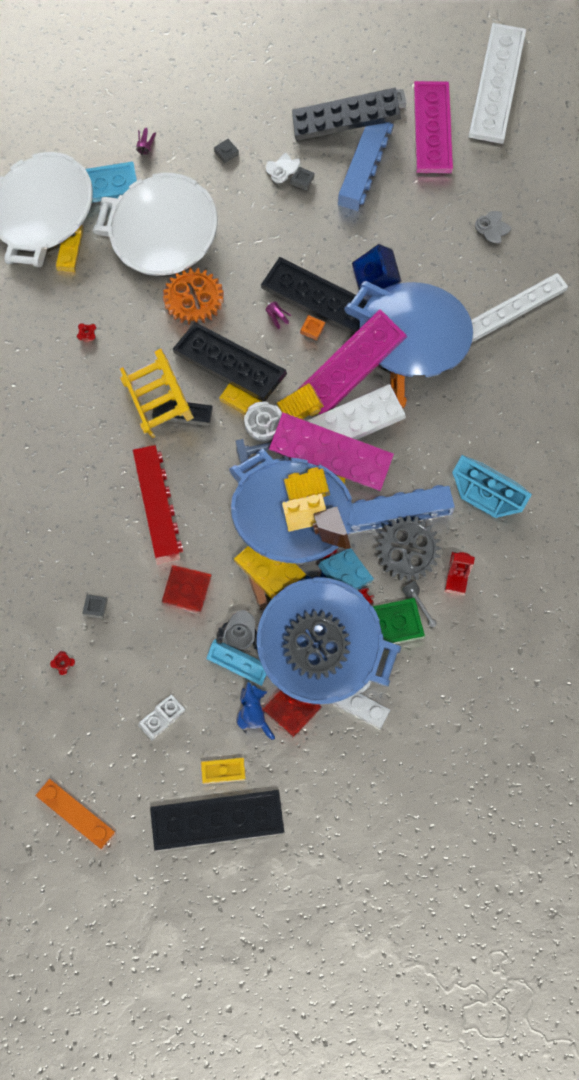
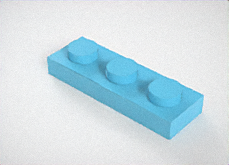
M216 639L212 642L207 660L254 683L263 685L267 675L260 660L223 642L222 644L216 643Z

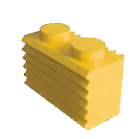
M310 383L276 403L282 413L302 420L309 415L314 416L318 414L321 408L324 407L317 392Z
M318 467L307 470V473L301 475L299 473L290 474L288 479H284L289 501L322 494L323 497L330 496L324 470Z
M322 494L282 503L288 532L312 527V523L316 522L314 513L326 510Z

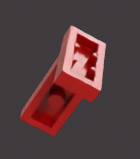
M465 552L451 553L444 592L465 595L468 577L473 568L475 557Z

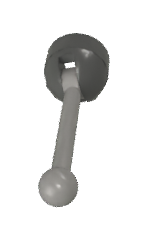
M416 581L406 585L402 589L403 593L408 598H415L429 620V626L435 627L437 624L436 620L431 618L418 597L420 588Z

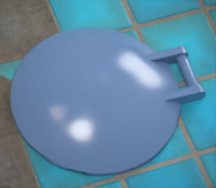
M364 281L355 298L345 307L347 314L360 320V328L381 309L407 335V338L380 363L382 367L399 375L413 377V375H425V377L440 375L441 372L448 369L451 370L457 366L467 355L472 343L473 325L466 308L452 294L430 284L406 282L382 289ZM366 294L372 296L363 309L358 307Z
M261 449L255 456L240 465H234L229 468L231 475L238 482V487L235 493H233L231 503L233 524L239 536L250 548L269 559L284 563H305L318 560L335 551L338 546L322 542L320 534H315L313 526L288 532L282 505L283 502L289 501L284 479H288V475L293 473H299L300 475L307 473V470L318 467L323 469L330 491V496L323 497L326 510L337 506L348 535L353 522L354 510L351 495L345 484L332 471L322 465L316 466L308 463V460L299 458L279 461V459L273 460L264 449ZM260 461L262 462L261 464L249 470L248 472L243 473L245 470L249 469L250 467L254 466Z
M330 578L306 579L285 587L265 608L257 631L258 656L268 678L286 695L311 704H330L342 701L356 694L369 681L389 687V677L397 653H400L401 646L383 640L377 613L358 590L344 582ZM313 611L317 612V616H320L324 611L325 618L332 614L333 622L338 619L340 620L337 625L338 627L345 626L342 633L349 634L345 641L351 642V644L346 646L345 649L349 650L350 653L343 655L347 658V661H340L343 668L338 669L335 667L336 674L333 675L328 671V678L321 674L320 679L317 680L315 674H313L311 679H308V673L306 672L300 676L301 670L299 668L293 671L294 663L287 664L291 659L290 656H283L288 652V649L282 648L283 645L288 643L282 639L284 636H289L285 630L287 628L293 629L290 623L294 621L298 624L297 616H301L304 619L305 612H308L310 617H312ZM315 626V633L318 636H323L324 629L321 626ZM306 629L305 632L311 637L309 630ZM303 637L297 638V644L300 647H306V639ZM314 642V644L312 645V647H313L314 649H315V648H318V647L320 646V643H319V642H317V643ZM328 643L326 645L327 652L334 654L335 646ZM387 649L389 653L381 677L376 676L383 650ZM313 654L309 655V663L312 665H317V656ZM322 654L323 660L327 661V658Z

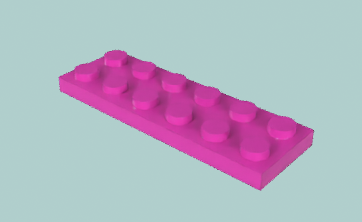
M414 81L416 173H452L449 82Z
M379 309L298 389L310 383L324 405L319 414L332 410L407 338V335Z
M286 413L281 415L269 451L288 458L304 459L316 466L322 465L339 477L377 491H381L394 456L391 452Z

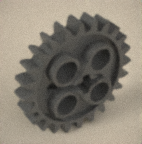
M406 516L405 521L402 517H398V523L395 520H391L392 527L389 525L384 526L387 532H379L383 538L376 539L381 544V546L375 548V550L381 551V554L377 555L376 558L383 559L379 565L386 564L385 572L392 570L391 577L399 574V580H402L404 576H406L407 581L411 580V576L415 580H419L418 574L426 577L425 570L432 572L433 570L430 565H437L434 558L441 557L439 554H436V551L441 550L442 547L436 546V543L441 540L434 539L437 531L430 532L432 525L425 527L426 520L418 523L417 516L413 521H411L410 516ZM398 531H403L406 535V539L403 542H400L396 537ZM418 536H422L425 539L423 547H419L416 544ZM393 542L402 546L410 544V548L425 551V554L423 555L414 551L408 552L407 554L406 549L394 547L391 545V543ZM394 550L399 551L401 554L399 561H394L391 557ZM414 555L420 559V564L417 567L411 564V558Z
M313 611L312 617H310L308 612H305L304 619L301 616H297L298 624L294 621L290 623L293 629L287 628L285 630L289 636H284L282 639L288 643L283 645L282 648L288 649V652L283 656H290L291 659L287 664L294 663L293 671L299 668L301 670L300 676L306 672L308 673V679H311L313 674H315L317 680L320 679L321 674L328 678V671L333 675L336 674L335 667L338 669L343 668L340 661H347V658L343 655L350 653L349 650L345 649L346 646L351 644V642L345 641L349 634L342 633L345 626L338 627L337 625L340 620L338 619L333 622L332 614L325 618L324 611L320 616H317V612ZM315 626H321L324 629L323 636H318L315 633ZM306 629L309 630L311 637L305 632ZM298 637L306 639V647H300L297 644ZM314 642H315V643H317V642L320 643V646H319L318 648H315V649H314V648L312 647V645L314 644ZM328 643L335 646L334 654L327 652L326 645ZM313 654L317 656V665H312L309 663V655ZM322 654L327 658V661L323 660Z

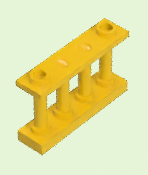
M161 348L154 351L157 357L154 363L128 375L123 367L120 368L123 375L120 379L124 387H128L142 422L140 426L145 434L148 433L152 439L156 437L152 428L178 415H183L186 421L194 418L170 363ZM157 369L159 371L163 370L164 374L161 375V378L135 390L133 381ZM164 384L170 386L171 389L168 390V393L144 405L141 404L140 396ZM170 400H176L178 405L174 409L150 421L148 420L146 412Z

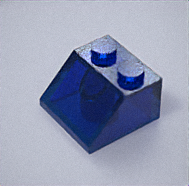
M381 244L376 245L352 262L359 290L364 281L382 289L402 281L393 250Z

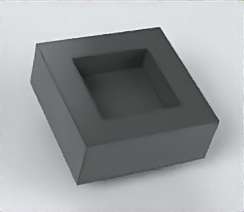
M229 139L214 147V152L224 163L239 155V150Z
M299 167L292 176L290 184L307 191L314 179L315 173Z
M87 594L82 612L83 616L104 619L108 601L107 597Z

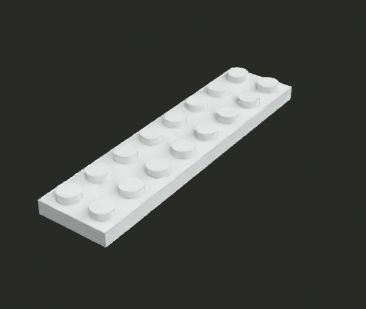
M492 23L469 138L503 144L526 29Z

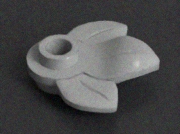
M491 211L486 216L478 218L475 222L476 230L484 234L485 238L492 243H501V236L508 234L512 229L508 224L501 221L502 212Z

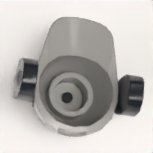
M246 610L234 613L228 622L218 628L216 643L222 644L224 640L225 644L241 650L249 648L253 643V648L257 650V631L255 629L254 616Z

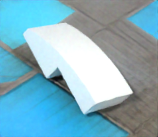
M171 694L158 704L153 712L141 720L138 726L152 741L168 728L185 709Z

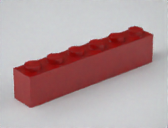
M156 445L133 449L156 563L160 565L181 560L179 553H183L181 541L176 540L175 536L179 534L177 522H172V516H175L173 504L169 505L168 498H171L169 486L165 487L164 481L167 480L166 471L160 467V463H164L161 451L157 452Z

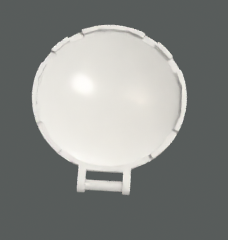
M57 152L38 153L32 155L33 158L26 161L20 160L10 167L11 170L5 177H0V239L8 245L5 254L6 264L22 263L32 264L34 267H42L47 249L70 237L81 226L90 210L93 189L87 171L74 158ZM18 250L33 251L35 254L34 257L18 256L17 252Z
M176 173L153 174V177L144 180L139 179L131 184L129 189L123 195H120L118 199L102 197L100 204L102 206L93 232L97 235L109 236L112 247L120 260L140 273L165 276L186 270L207 253L214 241L218 218L213 199L197 181ZM110 207L112 209L107 226H104L108 208Z

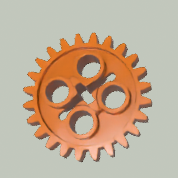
M190 268L189 273H186L185 270L182 271V275L175 273L176 279L170 277V283H166V289L163 290L165 309H168L169 315L173 314L174 320L180 317V323L187 320L188 325H190L191 321L198 323V320H201L202 323H205V318L212 320L211 314L218 315L217 310H221V304L224 303V291L222 290V284H219L218 278H213V273L207 276V270L200 273L199 268H197L196 272H193L192 268ZM187 284L191 285L193 295L190 294V288ZM194 297H195V299L197 298V304H198V306H199L200 309H197V307H196V305H195Z

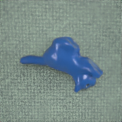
M247 682L246 687L241 690L240 701L243 707L237 714V725L241 729L261 728L268 738L274 740L275 736L265 722L264 712L260 704L261 698L267 694V691H263Z

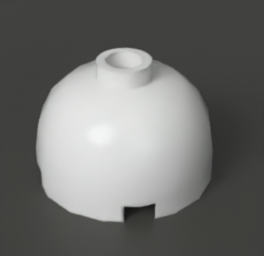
M265 401L251 405L244 417L247 433L256 441L266 442L273 440L282 412L276 405L273 406Z

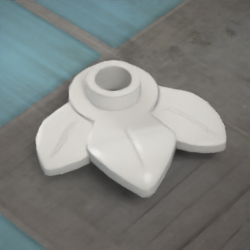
M284 153L277 162L268 161L266 171L271 175L273 182L282 183L287 180L289 175L298 170L300 159L291 160L289 155Z

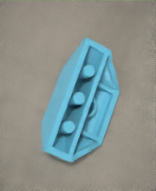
M464 455L460 457L452 472L461 499L494 518L522 512L532 496L518 482L486 464Z

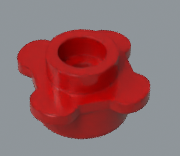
M80 323L78 325V340L90 342L96 338L95 330L97 327L95 324L85 325Z
M60 651L54 657V660L50 662L51 668L57 669L62 676L66 675L67 670L75 665V660L69 658L65 651Z

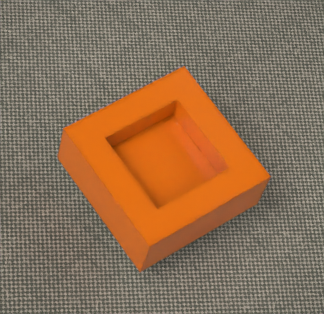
M308 315L300 330V334L318 341L326 322Z

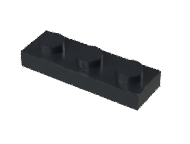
M170 400L154 408L152 418L154 419L174 409L178 405L177 402ZM187 402L194 417L193 419L186 421L183 415H178L168 420L210 426L213 405Z

